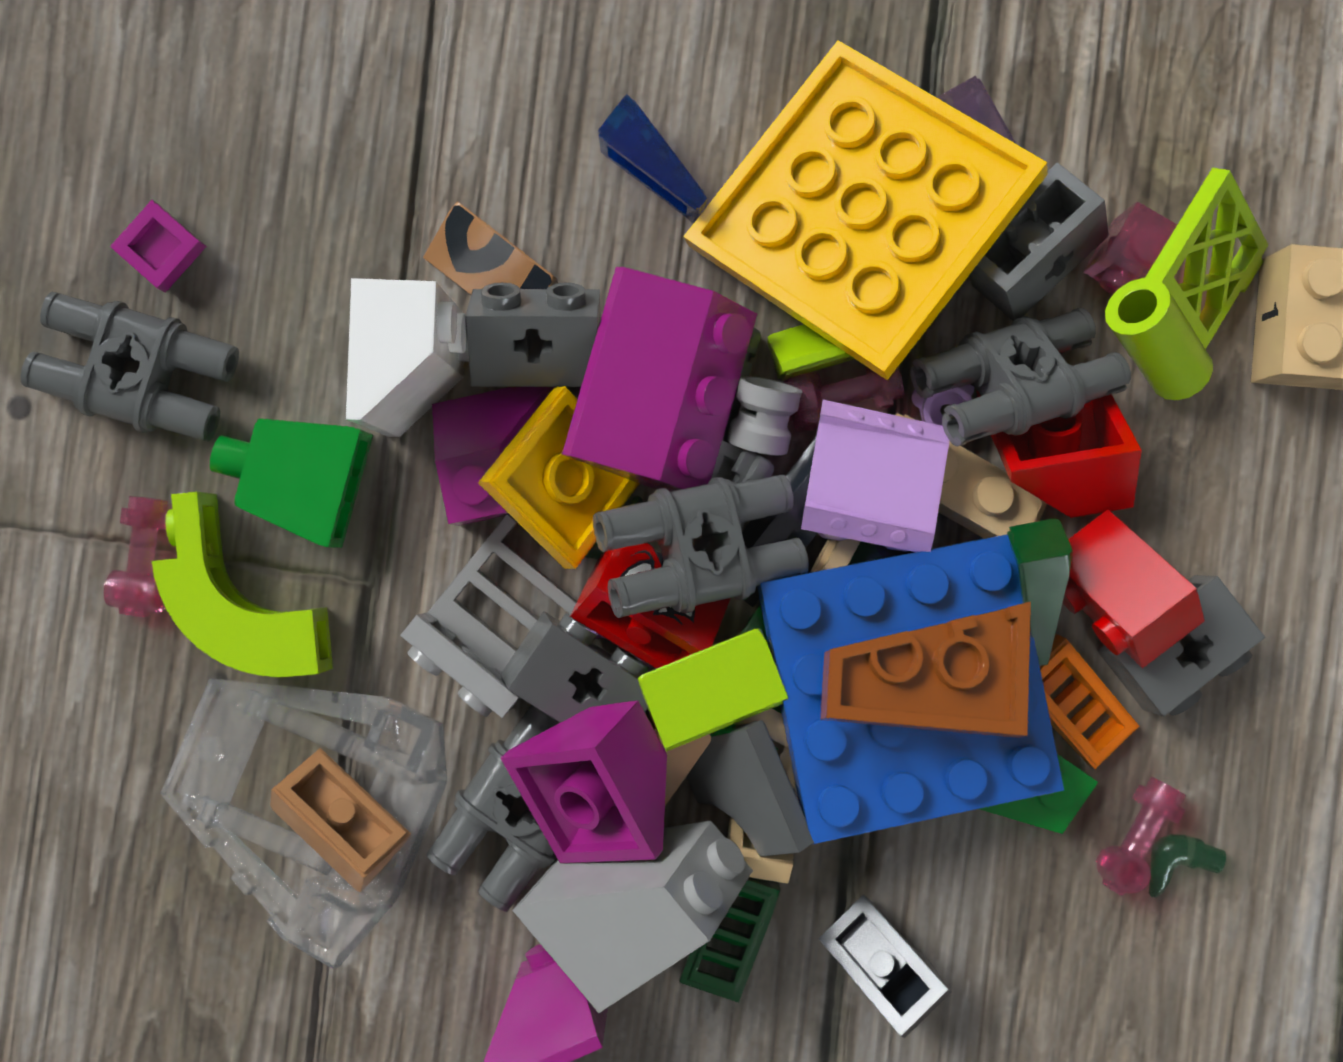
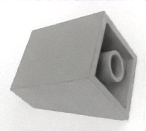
M712 821L664 827L663 851L657 859L560 863L557 859L512 911L596 1011L600 1013L709 942L753 870L745 862L738 846L730 839L725 838Z

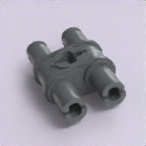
M53 291L47 295L41 308V324L46 328L91 341L93 345L85 366L39 352L29 353L21 370V383L23 386L72 401L74 407L83 415L94 416L99 414L133 425L136 431L142 433L154 431L158 427L207 442L213 438L220 420V408L170 392L168 386L172 373L176 368L229 382L235 373L239 360V349L237 347L188 332L186 325L180 319L169 317L165 320L131 310L126 303L121 301L108 302L102 306ZM126 360L140 362L136 373L123 372V365Z
M1079 307L1071 312L1039 321L1024 316L1015 319L1011 326L985 334L977 331L969 333L961 339L956 347L928 357L914 359V367H911L910 374L916 392L924 399L930 398L934 394L969 384L974 386L980 393L981 397L957 405L952 404L944 409L946 412L942 416L944 432L949 441L958 447L966 444V442L1002 431L1008 435L1017 436L1026 433L1030 426L1057 417L1062 419L1075 417L1084 407V404L1113 393L1117 394L1127 389L1126 384H1129L1131 380V371L1126 359L1117 352H1112L1104 357L1074 366L1067 364L1061 354L1077 348L1090 346L1092 344L1091 339L1095 338L1096 326L1092 316L1086 309Z
M777 475L733 484L729 479L716 477L712 478L706 485L669 492L665 488L657 489L649 496L648 502L595 513L593 515V528L601 551L604 552L657 541L660 545L664 561L663 567L613 578L608 581V595L614 615L620 618L666 607H672L677 612L690 613L697 605L732 597L739 601L745 600L755 592L756 587L760 586L762 582L807 574L808 557L806 549L799 538L747 548L744 544L740 527L742 522L786 513L792 510L794 498L788 478L785 475ZM708 538L710 550L695 552L692 539Z
M533 705L529 707L505 741L498 740L489 746L488 751L490 755L466 789L458 790L456 793L454 805L457 810L426 854L427 858L438 868L448 874L457 875L488 831H496L505 837L509 846L478 890L486 901L504 912L509 911L539 867L547 868L557 860L555 853L531 811L525 810L520 816L515 815L511 811L514 800L508 794L517 798L521 794L500 759L508 750L560 723Z

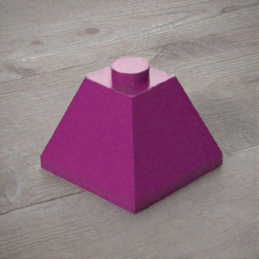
M508 387L432 404L435 464L448 524L461 526L510 515L478 482L553 388L556 387Z
M638 700L589 707L508 750L500 758L560 863L654 860L663 851L667 754Z
M541 944L528 950L525 953L527 960L523 961L520 965L483 1062H571L603 1048L608 1008L598 1013Z

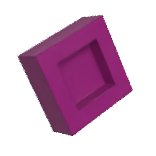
M151 200L110 247L152 285L166 293L207 246L161 205Z

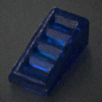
M626 94L598 129L601 153L694 223L707 207V197L704 191L636 101Z

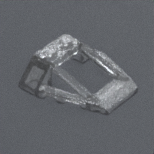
M209 678L160 794L205 848L213 847L234 871L231 879L244 895L253 894L271 915L267 922L280 938L334 969L340 967L394 905L402 891L447 784L443 723L391 697ZM309 712L372 726L366 738ZM265 721L378 770L369 794L411 833V836L361 892H357L298 834L230 804ZM237 836L325 875L306 878L298 896Z

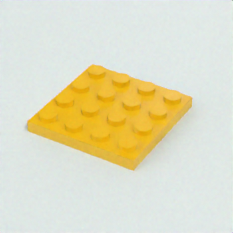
M837 40L683 237L690 248L888 380L1048 175L1047 162Z

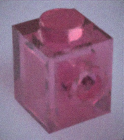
M1137 201L1113 220L1108 229L1109 236L1097 247L1083 272L1099 281L1100 286L1113 295L1128 282L1146 277L1177 224Z

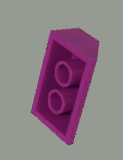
M616 267L562 455L656 490L665 488L672 492L708 484L713 475L758 314L709 289L626 267Z

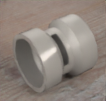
M742 376L736 394L741 407L738 416L730 421L726 440L739 448L757 453L787 455L792 436L787 425L790 415L798 411L802 390L775 380Z

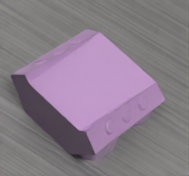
M823 400L801 529L817 532L825 539L837 541L852 539L882 545L887 549L903 552H931L949 448V439L944 432L943 426Z

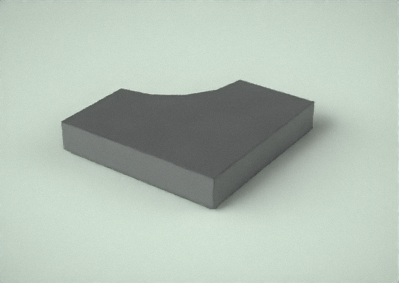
M763 720L724 728L711 733V742L686 776L697 802L714 805L730 815L748 835L759 856L800 853L812 845L814 841L808 830L805 815Z

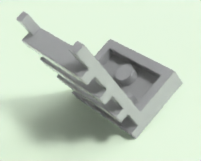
M506 515L431 609L427 613L416 615L400 635L412 645L407 653L419 666L435 676H438L442 670L462 685V688L458 691L459 697L485 717H488L494 711L503 718L520 700L519 696L507 689L501 672L517 651V648L456 600V598L471 582L526 628L532 629L539 618L480 571L490 556L495 553L570 615L577 603L575 599L503 542L518 523L509 515Z

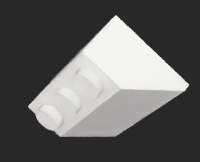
M351 278L346 420L387 437H400L432 407V404L437 403L464 378V361L469 362L466 315L436 281Z

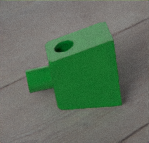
M258 419L254 425L250 443L223 435L218 437L210 456L211 472L240 479L234 498V504L238 508L317 545L328 548H343L373 434L349 426Z

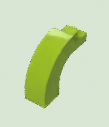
M197 491L171 494L172 509H169L166 514V533L170 544L176 547L177 558L152 561L154 579L163 604L181 632L198 649L216 661L236 670L254 675L293 677L320 674L333 669L327 607L295 611H274L249 601L236 589L226 572L222 553L217 494Z

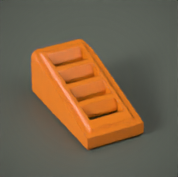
M1055 634L1048 665L1040 666L1051 726L1090 767L1096 769L1140 726L1066 638ZM1071 675L1075 680L1053 700L1050 695ZM1089 694L1092 699L1069 719L1067 715ZM1106 712L1110 718L1086 739L1082 733Z

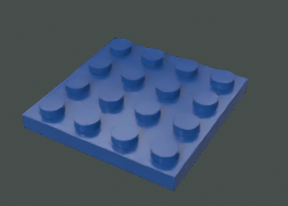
M1007 534L933 548L931 552L907 553L762 582L757 587L768 646L788 699L783 701L780 708L798 801L805 815L808 830L814 841L813 844L1064 790L1034 637H1031V632L1027 736L1015 738L820 720L824 652L829 649L904 631L909 632L963 617L976 616L1022 604L1018 566Z

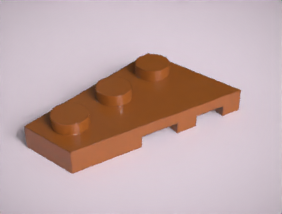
M1031 602L976 616L963 617L909 632L904 631L829 649L824 652L820 720L1015 738L1027 736Z

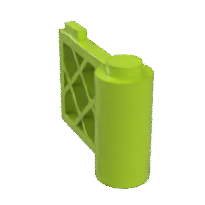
M1212 167L1146 277L1130 281L1119 288L1109 299L1105 309L1106 322L1155 393L1167 400L1190 398L1200 392L1209 382L1213 372V362L1206 348L1239 293H1245L1262 265L1263 260L1261 257L1269 246L1230 170ZM1218 206L1216 227L1214 230H1211L1213 212ZM1235 238H1238L1242 245L1232 260ZM1210 246H1213L1209 274L1205 275L1208 249ZM1186 258L1183 283L1178 284L1174 276ZM1207 290L1205 306L1200 313L1202 294Z

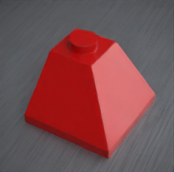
M976 390V398L981 397L980 393ZM1112 394L1084 404V407L1075 417L1068 419L1057 417L1030 426L1026 433L1017 436L1008 435L1003 431L991 435L1010 481L1070 518L1103 513L1107 509L1115 511L1134 507L1142 450Z

